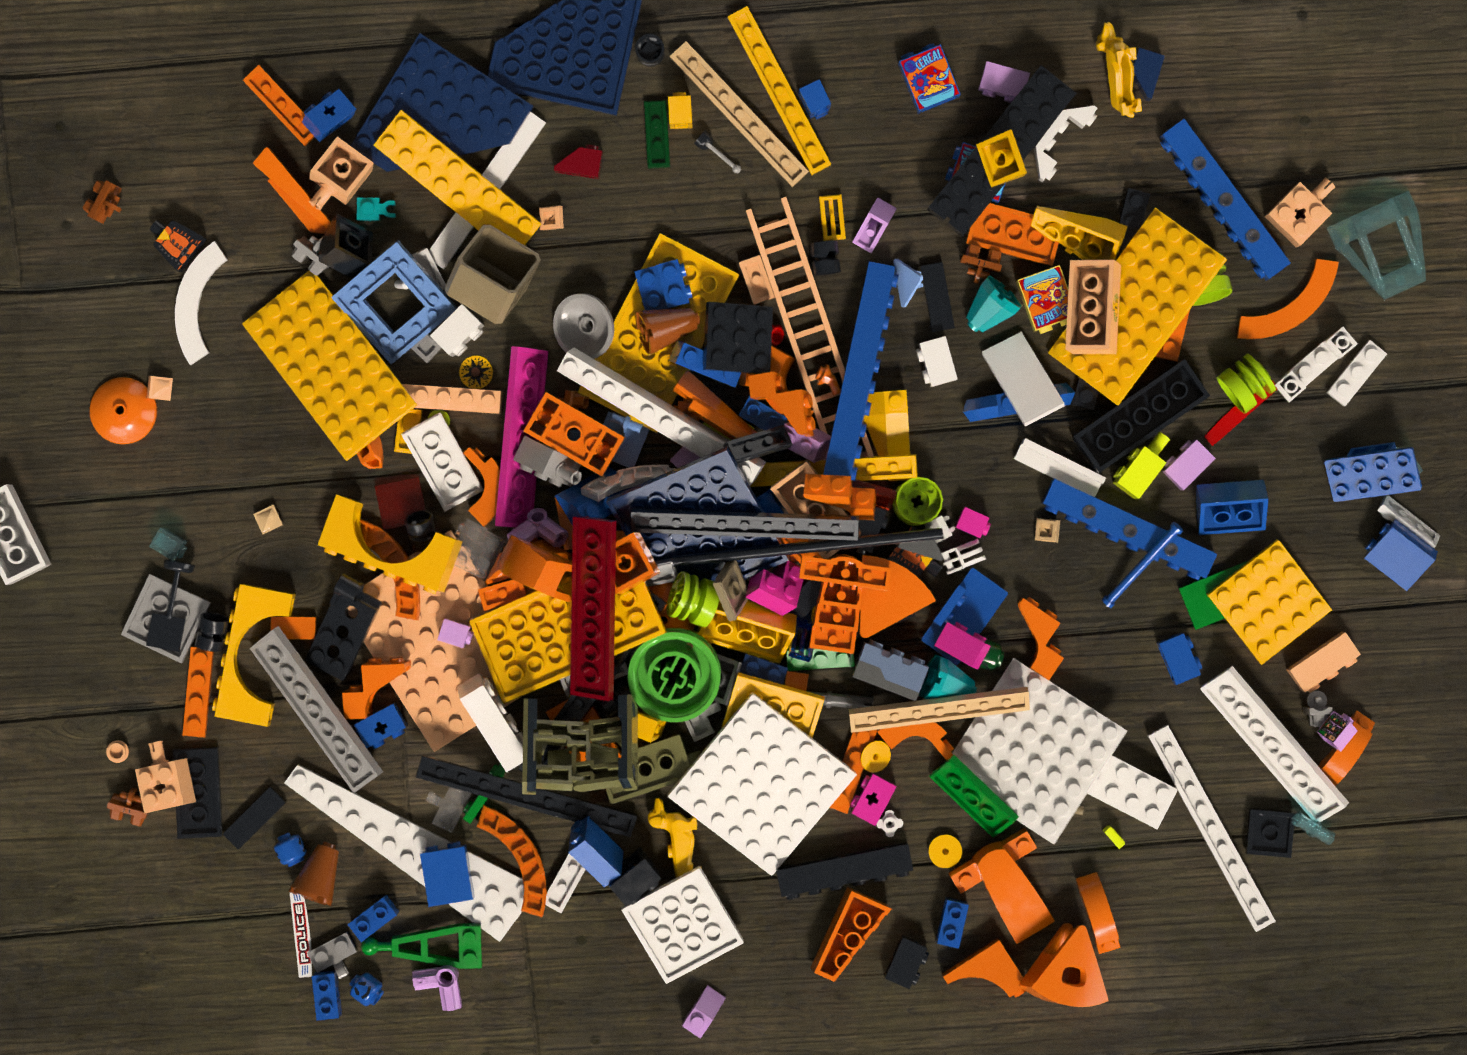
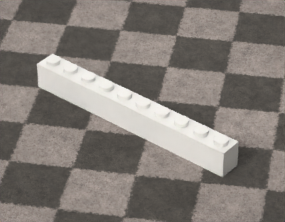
M575 347L566 353L557 370L559 373L700 457L724 448V443L730 441ZM759 457L738 463L749 486L755 482L766 463Z

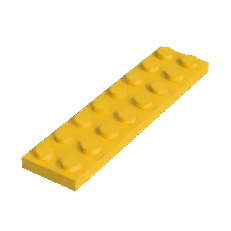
M403 110L397 114L374 144L377 149L478 231L483 225H492L521 244L526 245L542 225L540 221Z

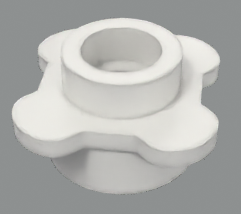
M887 810L876 825L886 832V836L892 837L895 831L903 826V821L898 819L892 810Z

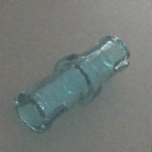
M1297 812L1294 815L1292 824L1306 831L1308 836L1316 837L1326 845H1330L1334 841L1335 833L1323 827L1318 820H1312L1301 812Z

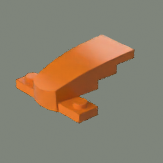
M837 554L829 559L801 556L798 578L822 581L813 618L809 648L854 654L859 613L861 610L862 587L889 591L892 568L864 565L863 562L854 556L847 554Z
M1026 828L1021 829L1001 842L998 841L984 846L972 857L973 859L948 873L960 894L983 881L990 898L1016 944L1055 922L1044 902L1016 863V860L1037 848Z

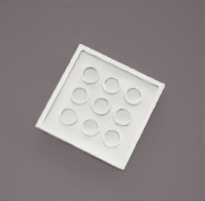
M700 866L643 895L637 903L629 904L627 907L623 906L621 909L666 984L744 943L743 937Z

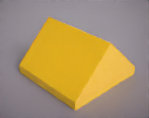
M1012 130L976 144L991 187L1023 177L1027 173Z

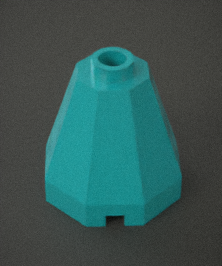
M990 275L981 284L966 317L968 319V326L975 332L978 330L984 332L1015 315L1022 307L1015 294L1010 290L1007 292L1004 289L1005 285Z
M935 654L927 664L929 667L928 675L924 679L919 696L924 699L974 694L977 691V687H975V681L950 660Z

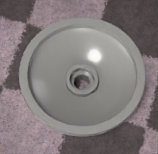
M586 293L574 294L565 298L555 311L553 319L554 334L557 342L566 353L575 347L595 359L609 349L614 337V322L609 309L600 299Z

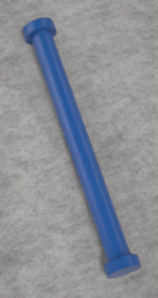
M1173 522L1165 535L1108 596L1102 598L1105 605L1112 608L1118 597L1177 534L1183 532V529L1177 523Z

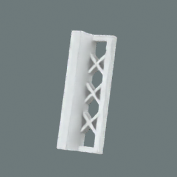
M1026 438L1022 440L1014 456L1015 460L1093 497L1096 496L1101 484L1106 479V477Z

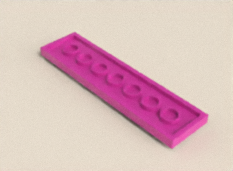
M511 347L495 526L516 528L528 519V513L534 509L537 479L534 476L535 471L533 470L531 474L520 469L521 464L513 459L524 436L540 442L525 433L524 429L545 393L548 351Z

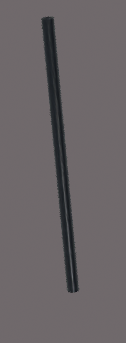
M935 528L859 536L858 541L818 540L673 555L672 561L675 567L943 539V529Z

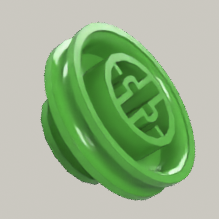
M666 628L667 633L637 646L628 668V685L635 702L648 715L666 722H683L699 716L712 704L720 685L721 667L714 648L701 635L683 628ZM665 657H668V658L664 661L663 668H662V672H661V676H660L659 671H660V669H661L662 661H663V659H664ZM679 658H684L680 673H677L672 685L667 684L670 672H673ZM689 663H691V665H692V674H690L689 680L687 681L688 673H689V669H690L688 665H689Z

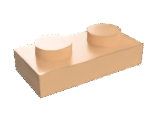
M760 255L739 262L753 305L775 298Z

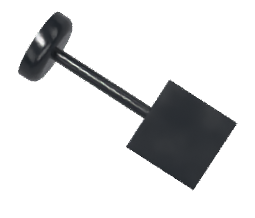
M164 559V567L175 571L167 614L152 613L146 646L180 652L186 619L173 617L172 613L180 573H192L195 565Z

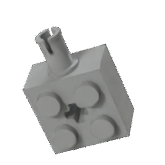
M524 436L513 459L521 464L520 469L531 474L534 470V476L545 481L549 477L548 482L561 487L562 483L569 487L572 484L576 485L582 477L581 472L578 471L581 464L527 436Z

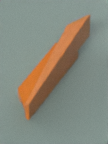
M266 147L253 164L270 178L268 182L311 233L325 234L331 221L322 210L316 209V204L313 207L309 203V200L312 199L272 150Z
M685 371L673 391L691 403L687 409L688 412L731 440L757 433L691 372Z

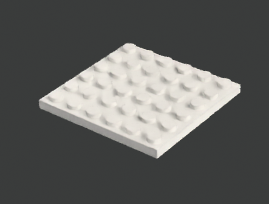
M1013 658L993 691L1028 687L1030 710L975 717L952 754L964 763L1019 816L1017 821L1055 845L1122 741L1127 730Z
M752 692L669 791L667 796L772 876L855 778L857 773Z

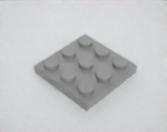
M149 574L121 633L122 636L146 646L152 613L167 614L172 589L171 583ZM178 587L172 616L186 619L180 652L151 646L146 647L179 663H183L199 630L200 615L208 611L211 602Z

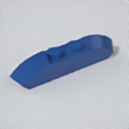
M1067 383L1054 384L1065 406L1070 405L1075 391ZM1005 393L966 400L963 413L970 422L1017 414Z

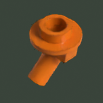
M826 364L825 367H820L815 376V379L818 380L817 385L829 383L833 395L841 393L837 379L832 374L829 365Z

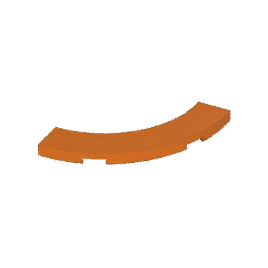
M1315 259L1311 277L1299 296L1276 312L1254 317L1240 316L1237 339L1249 340L1272 337L1284 333L1305 321L1317 310L1328 295L1337 274L1339 262Z
M363 519L360 520L361 531L366 545L377 553L381 560L388 563H402L410 560L400 544L391 535L373 523ZM396 576V579H394L397 598L395 616L419 621V584L417 583L416 586L403 582L404 578Z
M483 805L477 828L487 831L505 844L520 868L524 886L521 911L543 917L547 895L544 867L536 847L523 829L510 820L509 817Z

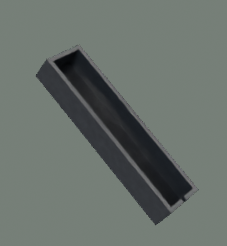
M1041 65L981 142L1012 130L1022 160H1024L1076 95V92ZM976 147L927 210L942 222L946 217L951 219L947 226L963 237L1005 183L994 187L990 186Z

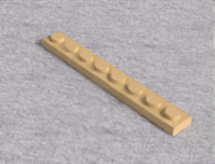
M687 41L670 56L677 66L791 187H794L809 172Z
M1028 687L849 709L851 733L1030 710Z

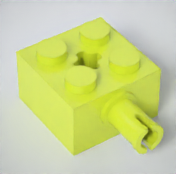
M1158 432L1148 447L1144 446L1133 449L1126 458L1129 460L1126 466H1120L1114 473L1113 477L1115 480L1113 484L1133 499H1139L1166 464L1158 455L1170 439L1163 433Z

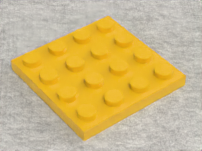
M1278 539L1206 594L1261 665L1332 611Z
M738 672L721 729L753 692L813 738L825 696Z

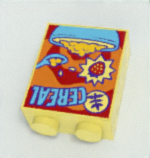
M1060 265L1016 281L1033 332L1039 330L1040 334L1053 330L1052 325L1058 323L1061 324V327L1067 325L1069 289Z

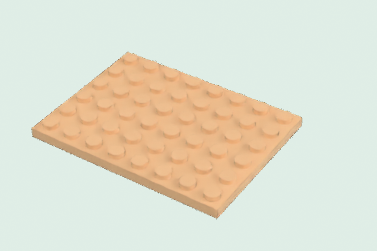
M452 530L445 533V535L457 539ZM462 545L445 592L436 591V594L424 591V586L419 584V621L395 616L397 598L393 578L382 573L365 584L363 592L383 602L364 643L373 658H382V661H390L392 657H403V660H411V668L389 683L434 752L476 726L460 701L457 686L480 673L483 678L488 677L492 683L496 694L494 696L499 695L474 633L470 645L466 644L465 648L437 640L444 618L470 625V620L497 609L493 608L484 611L478 589L488 586ZM415 552L409 556V559L415 558L422 552ZM349 606V616L357 617L358 610L356 607ZM515 700L505 703V707L514 702Z

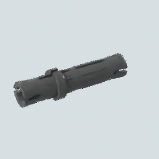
M807 690V692L825 696L823 706L826 708L831 706L863 708L871 707L874 704V696L837 694L828 690L827 693Z

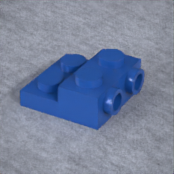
M678 259L634 271L645 310L672 309L690 304L689 298H692L689 285L684 284L683 277L687 275L684 264H679Z

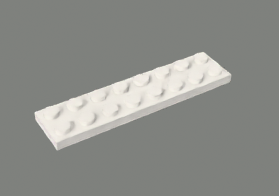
M1233 666L1200 688L1315 824L1339 812L1349 804L1342 793Z

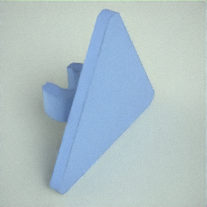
M894 259L895 274H899L897 286L901 307H906L915 291L923 287V283H921L923 276L920 271L914 270L899 259Z

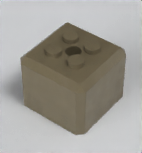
M483 225L458 257L444 289L448 296L494 324H502L526 292L541 259L538 253L492 225Z

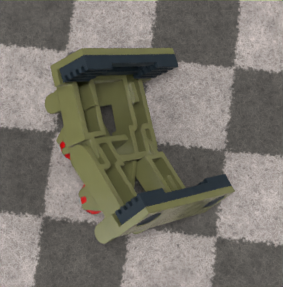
M632 694L618 695V717L590 720L589 723L537 720V699H524L522 794L536 795V789L572 791V787L578 792L622 786L624 791L638 790V706ZM617 742L622 748V758H618V748H610L600 744ZM547 745L567 746V749L548 751V765H542V756ZM580 752H585V761L581 762Z

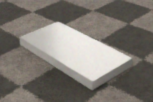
M1022 332L982 351L985 361L1024 426L1065 406Z
M441 412L401 433L444 511L484 491Z

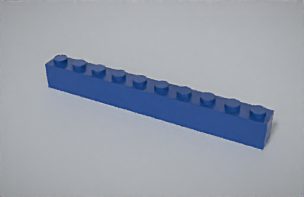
M869 261L823 475L851 476V480L855 481L858 468L854 467L855 459H860L862 451L859 440L860 437H865L867 424H863L865 415L869 416L871 403L868 402L869 394H874L876 381L872 379L874 372L878 373L881 360L877 359L878 351L883 352L885 338L881 337L883 330L888 329L890 317L886 316L887 309H892L894 296L891 295L892 287H897L899 274H895V266Z

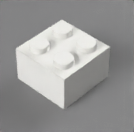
M461 304L430 336L448 355L459 357L468 348L466 344L471 339L475 341L482 335L484 325Z

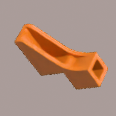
M773 371L748 376L750 398L755 400H773L798 434L807 437L814 436L813 430H815L816 425L811 415L813 400L808 391L799 389L783 392L785 389L784 379L781 374Z
M805 474L803 495L806 499L842 508L848 511L851 516H859V520H874L876 507L875 489L852 488L851 476Z
M1030 597L1027 600L1021 598L1018 602V608L1036 642L1035 656L1029 668L1050 680L1064 659L1060 656L1061 650L1052 644L1049 647L1046 646L1060 625V622L1056 620L1058 616L1048 609L1043 612L1037 608L1039 603Z
M392 657L390 661H382V658H370L367 663L361 665L363 685L349 686V689L342 693L344 718L366 719L373 715L372 703L376 692L411 668V660H403V657Z

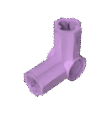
M542 508L530 510L527 515L528 519L507 534L508 540L511 535L528 542L534 538H543L553 547L559 548L565 544L566 539L569 537L568 531L547 516V512Z
M445 965L412 971L415 990L439 987L443 1011H453L462 1008L458 982L459 971L457 968ZM442 972H450L452 980H445Z

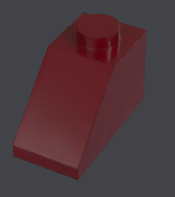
M586 144L585 148L579 147L556 164L554 172L599 179L603 152L598 150V146Z

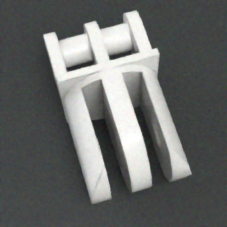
M978 539L941 553L945 561L943 565H946L948 569L947 575L986 559L985 555L965 563L963 559L983 551L982 547L963 554L960 553L961 550L980 543ZM955 551L957 557L951 559L949 553ZM959 560L961 566L954 568L952 562Z

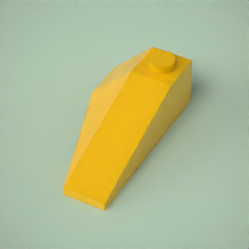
M1037 206L1031 226L1051 241L1059 242L1066 248V252L1070 255L1074 253L1082 260H1115L1128 227L1107 218Z
M906 390L869 394L868 402L871 403L869 416L865 415L864 422L867 424V429L878 456L909 455L910 444ZM911 478L888 479V481H903L909 480Z

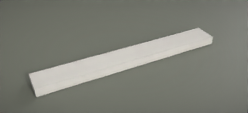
M530 112L512 143L500 148L482 175L501 189L546 122ZM457 213L453 215L429 250L435 264L442 269L446 268L473 229V226Z

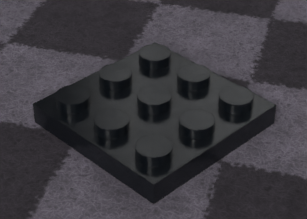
M706 302L703 370L749 374L770 372L773 307Z

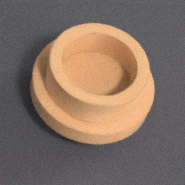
M116 740L108 745L106 754L112 762L120 763L127 759L129 748L125 742Z

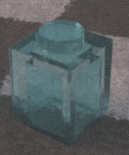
M160 527L149 547L170 560H176L177 557L181 558L187 549L185 546L187 541L165 527Z

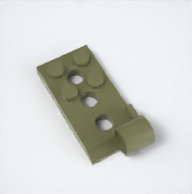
M680 734L639 747L638 790L624 791L622 786L605 788L610 803L614 804L677 783L701 754L700 750L687 754ZM668 756L672 759L673 764L671 768L662 766V757ZM647 763L651 766L652 772L650 775H644L641 772V764Z

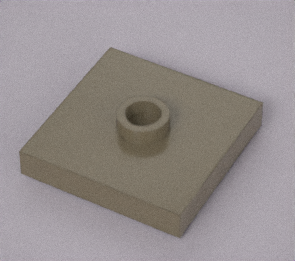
M734 560L726 561L713 582L728 621L736 620L748 601V598L745 597L748 587L737 561Z

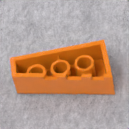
M847 887L810 967L815 974L835 982L850 963L855 953L862 948L866 939L876 930L881 920L892 909L881 901Z

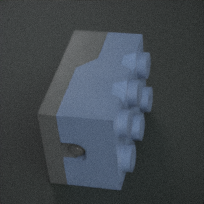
M871 639L869 643L863 642L851 674L852 677L916 701L929 669L927 665H924L926 661L913 655L911 659L903 657L904 653L892 647L890 651L882 649L883 644Z

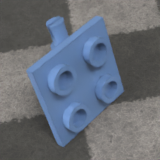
M608 411L603 425L625 437L612 461L628 468L635 467L649 429L644 427L643 424L630 420L631 417L626 416L625 418Z

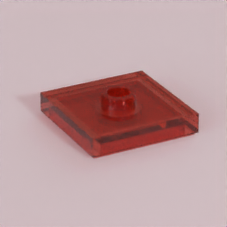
M419 477L375 486L383 530L405 526L404 519L408 514L414 511L426 510Z
M857 479L852 481V488L875 489L876 507L890 511L896 496V490Z

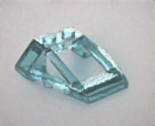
M1409 190L1327 228L1335 248L1346 257L1350 264L1361 273L1384 300L1426 281L1420 219ZM1405 216L1409 217L1412 237L1404 219ZM1396 221L1411 263L1382 276L1366 234ZM1358 238L1370 271L1350 247L1349 242Z

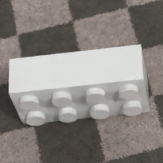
M6 484L0 487V575L5 585H10L52 564L13 485Z
M479 673L457 686L460 701L505 771L508 772L523 763V732L518 733L517 723L511 714L506 715L505 704L502 703L499 695L494 696L496 695L493 690L494 687L488 677L483 678Z
M1112 755L1087 794L1158 830L1178 789Z

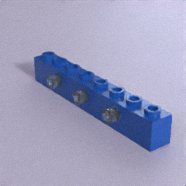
M1185 119L1160 136L1162 140L1160 144L1167 153L1171 152L1175 157L1173 161L1180 171L1184 170L1189 176L1187 181L1192 188H1198L1202 194L1200 198L1207 207H1212L1215 211L1213 216L1220 225L1224 224L1229 230L1227 232L1228 237L1232 242H1237L1240 245L1242 256L1247 261L1251 260L1255 266L1253 270L1260 279H1270L1291 263Z
M1052 479L1041 502L1046 505L1045 510L1056 515L1059 511L1066 515V520L1075 524L1081 521L1086 524V529L1094 533H1098L1100 530L1106 533L1105 538L1116 543L1122 540L1127 543V548L1135 552L1141 549L1148 553L1167 532L1156 525L1056 479ZM1176 535L1154 560L1158 562L1159 559L1167 561L1166 566L1176 571L1182 568L1188 571L1187 576L1199 581L1200 577L1207 578L1217 554Z

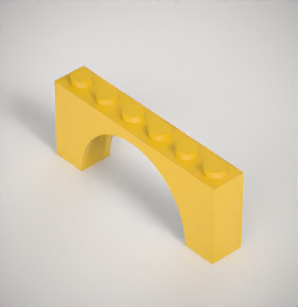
M336 494L318 542L319 546L325 548L324 552L334 556L337 553L343 554V559L355 564L357 560L364 563L363 567L376 571L379 568L384 570L383 575L394 579H396V576L404 578V583L416 586L418 583L424 586V591L436 594V591L445 592L463 541L435 532L427 548L415 558L402 563L385 562L373 554L364 541L360 523L363 503Z
M240 584V587L235 589L234 601L237 602L235 610H232L229 623H232L231 632H227L225 645H228L227 654H223L221 660V667H224L223 675H219L217 681V689L220 690L218 698L215 697L212 710L215 711L214 717L266 727L271 725L275 703L259 698L248 689L238 670L237 654L242 638L257 622L272 616H292L296 594Z

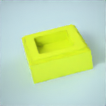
M1107 825L1102 830L1119 849L1125 845V841L1110 825Z

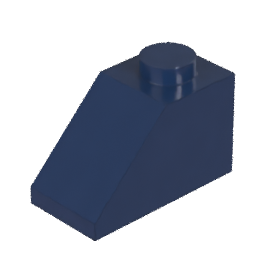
M1139 48L1136 51V59L1132 60L1134 65V81L1144 100L1150 101L1153 97L1165 55Z

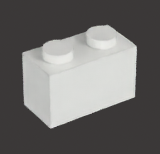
M946 336L918 344L919 349H916L919 362H923L925 370L922 371L925 384L929 383L930 387L957 380Z

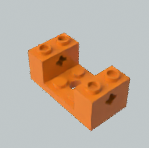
M545 392L524 429L525 433L600 476L605 474L625 439L623 435L597 422L548 392ZM573 427L579 429L581 433L577 441L570 440L567 435L569 429Z

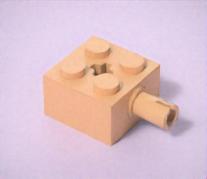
M337 137L310 171V179L318 184L320 189L309 200V203L313 207L316 204V209L321 210L327 200L334 196L346 205L370 175L374 163ZM342 169H344L346 171L345 173H339L338 170L341 171Z
M1324 178L1313 191H1309L1299 182L1264 217L1297 248L1332 214L1322 204V200L1335 186L1331 183L1324 189L1330 182L1329 179ZM1297 211H1301L1302 218H1295Z
M163 741L148 744L153 762L151 766L135 769L144 813L196 802L187 758L170 762L166 760Z

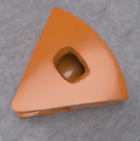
M511 535L497 562L499 570L509 578L551 597L571 602L572 598L569 594L558 588V585L566 571L572 572V561Z
M867 555L861 556V562L864 565L892 568L889 591L862 587L859 634L861 637L868 638L936 601L926 585L905 567L884 558Z
M1064 923L1019 983V986L1031 995L1057 1004L1090 1007L1109 1001L1088 931L1083 925H1078L1073 929L1071 924Z

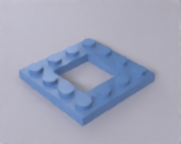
M399 240L331 297L390 364L394 363L458 308ZM394 273L398 275L424 305L420 311L395 332L365 300L368 295Z

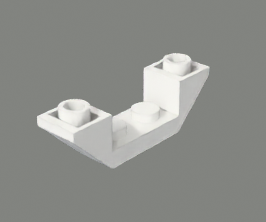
M1088 106L1063 110L1034 148L1038 180L1040 182H1043L1045 178L1050 180L1057 171L1054 168L1057 162L1043 151L1049 152L1056 142L1053 139L1057 132L1062 134L1070 124L1066 120H1071L1081 129L1085 125L1090 127L1097 117L1094 114L1098 109L1097 107Z
M1341 327L1293 366L1275 384V387L1288 402L1292 401L1311 381L1337 359L1342 358L1358 343L1344 327Z

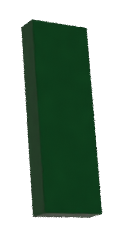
M644 101L648 169L670 168L667 101Z

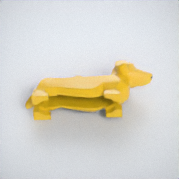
M1104 22L1102 32L1097 37L1096 49L1106 53L1111 105L1121 115L1133 118V112L1142 111L1141 99H1135L1133 94L1134 65L1132 60L1136 59V47H1128L1123 42V38L1116 37L1113 25L1110 22Z
M657 797L654 809L648 813V822L652 827L665 829L670 833L672 844L668 845V856L673 858L674 871L677 878L694 869L692 855L695 839L692 830H697V819L694 816L686 818L679 812L666 813L663 801Z

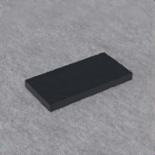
M219 747L173 749V761L187 758L196 799L194 803L176 806L177 839L222 837L223 821Z

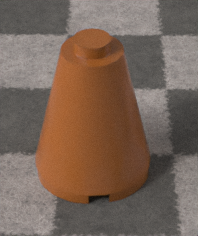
M692 308L641 310L635 313L637 330L640 329L642 335L639 338L647 354H654L697 330V324H700L699 315Z
M323 841L322 845L318 844L292 883L289 889L290 893L300 894L305 899L323 905H332L339 851L335 850L336 845Z

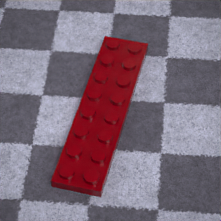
M578 515L573 517L570 695L605 701L613 700L615 520Z

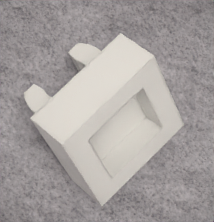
M940 516L924 524L928 529H943V539L935 540L936 543L952 536L951 532L955 530L954 526L948 528L945 522L950 519L949 516Z

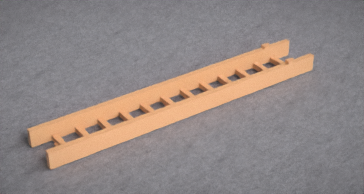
M784 197L781 198V203L787 217L786 219L780 221L777 219L765 223V226L758 228L752 210H746V214L806 391L812 397V409L819 430L827 434L824 424L834 421L836 414L822 419L817 403L839 396L841 393L833 395L830 392L815 397L810 381L816 380V374L807 375L803 360L832 351L837 367L830 370L832 374L839 372L842 383L845 369L787 198ZM789 224L794 240L765 249L760 233ZM796 245L801 261L772 270L767 255ZM803 266L808 282L779 292L774 276ZM811 288L815 303L786 313L781 297ZM818 309L822 325L793 334L788 318ZM825 330L830 345L801 355L795 339ZM865 433V437H861L865 451L861 452L860 457H873L871 445Z

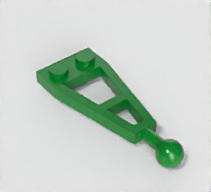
M458 923L392 936V942H377L374 938H366L361 944L362 952L369 956L376 954L377 951H392L393 957L442 966L450 965L459 969L482 968L483 965L481 923ZM458 933L459 959L429 954L428 938ZM421 940V952L400 949L399 944Z

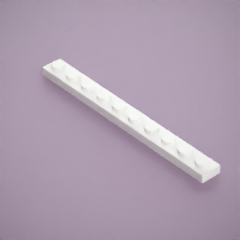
M1165 725L1147 735L1254 931L1257 932L1276 922L1169 726Z

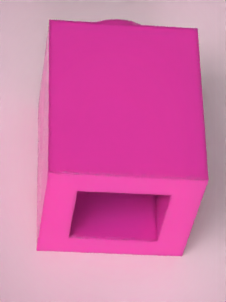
M963 507L955 528L981 538L982 535H987L991 523H988L989 517Z

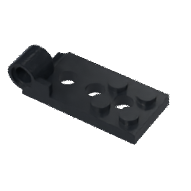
M345 573L341 575L335 585L334 594L330 601L331 605L304 660L341 681L347 679L383 603L363 592L364 583ZM349 606L357 608L358 615L356 618L349 616ZM341 625L348 628L349 634L347 637H342L339 634L338 629ZM331 645L339 648V655L337 657L330 654L329 648Z

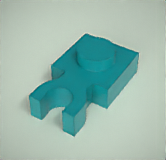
M357 198V221H380V215L396 218L395 213L387 212V207L390 205L396 206V201H386L380 204V198Z

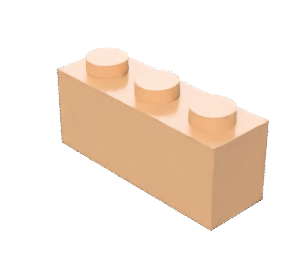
M1340 632L1286 670L1302 692L1308 691L1311 693L1320 687L1319 683L1324 679L1331 680L1339 674L1337 670L1343 666L1348 668L1358 661L1356 658L1361 654L1346 632Z

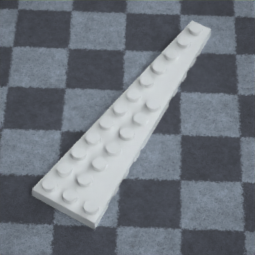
M299 764L284 782L423 886H425L420 853L425 851L427 846L438 845V849L446 848L447 843H451L447 839L382 808V806L368 801L362 796L327 780L325 777ZM467 851L475 898L469 901L450 903L449 905L473 923H481V929L500 942L522 913L523 879Z

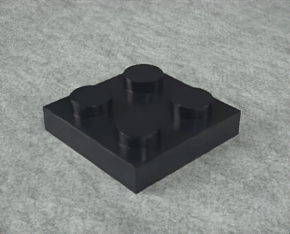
M1249 809L1245 853L1291 858L1295 813Z

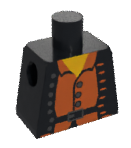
M156 220L149 229L158 236L153 244L154 247L175 270L181 273L207 241L205 237L173 220L168 226Z
M911 525L907 531H915L917 529ZM895 547L887 557V560L905 567L917 576H920L926 570L935 577L943 567L933 558Z

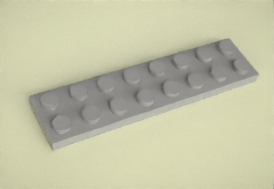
M279 626L250 648L353 793L383 773L378 763Z

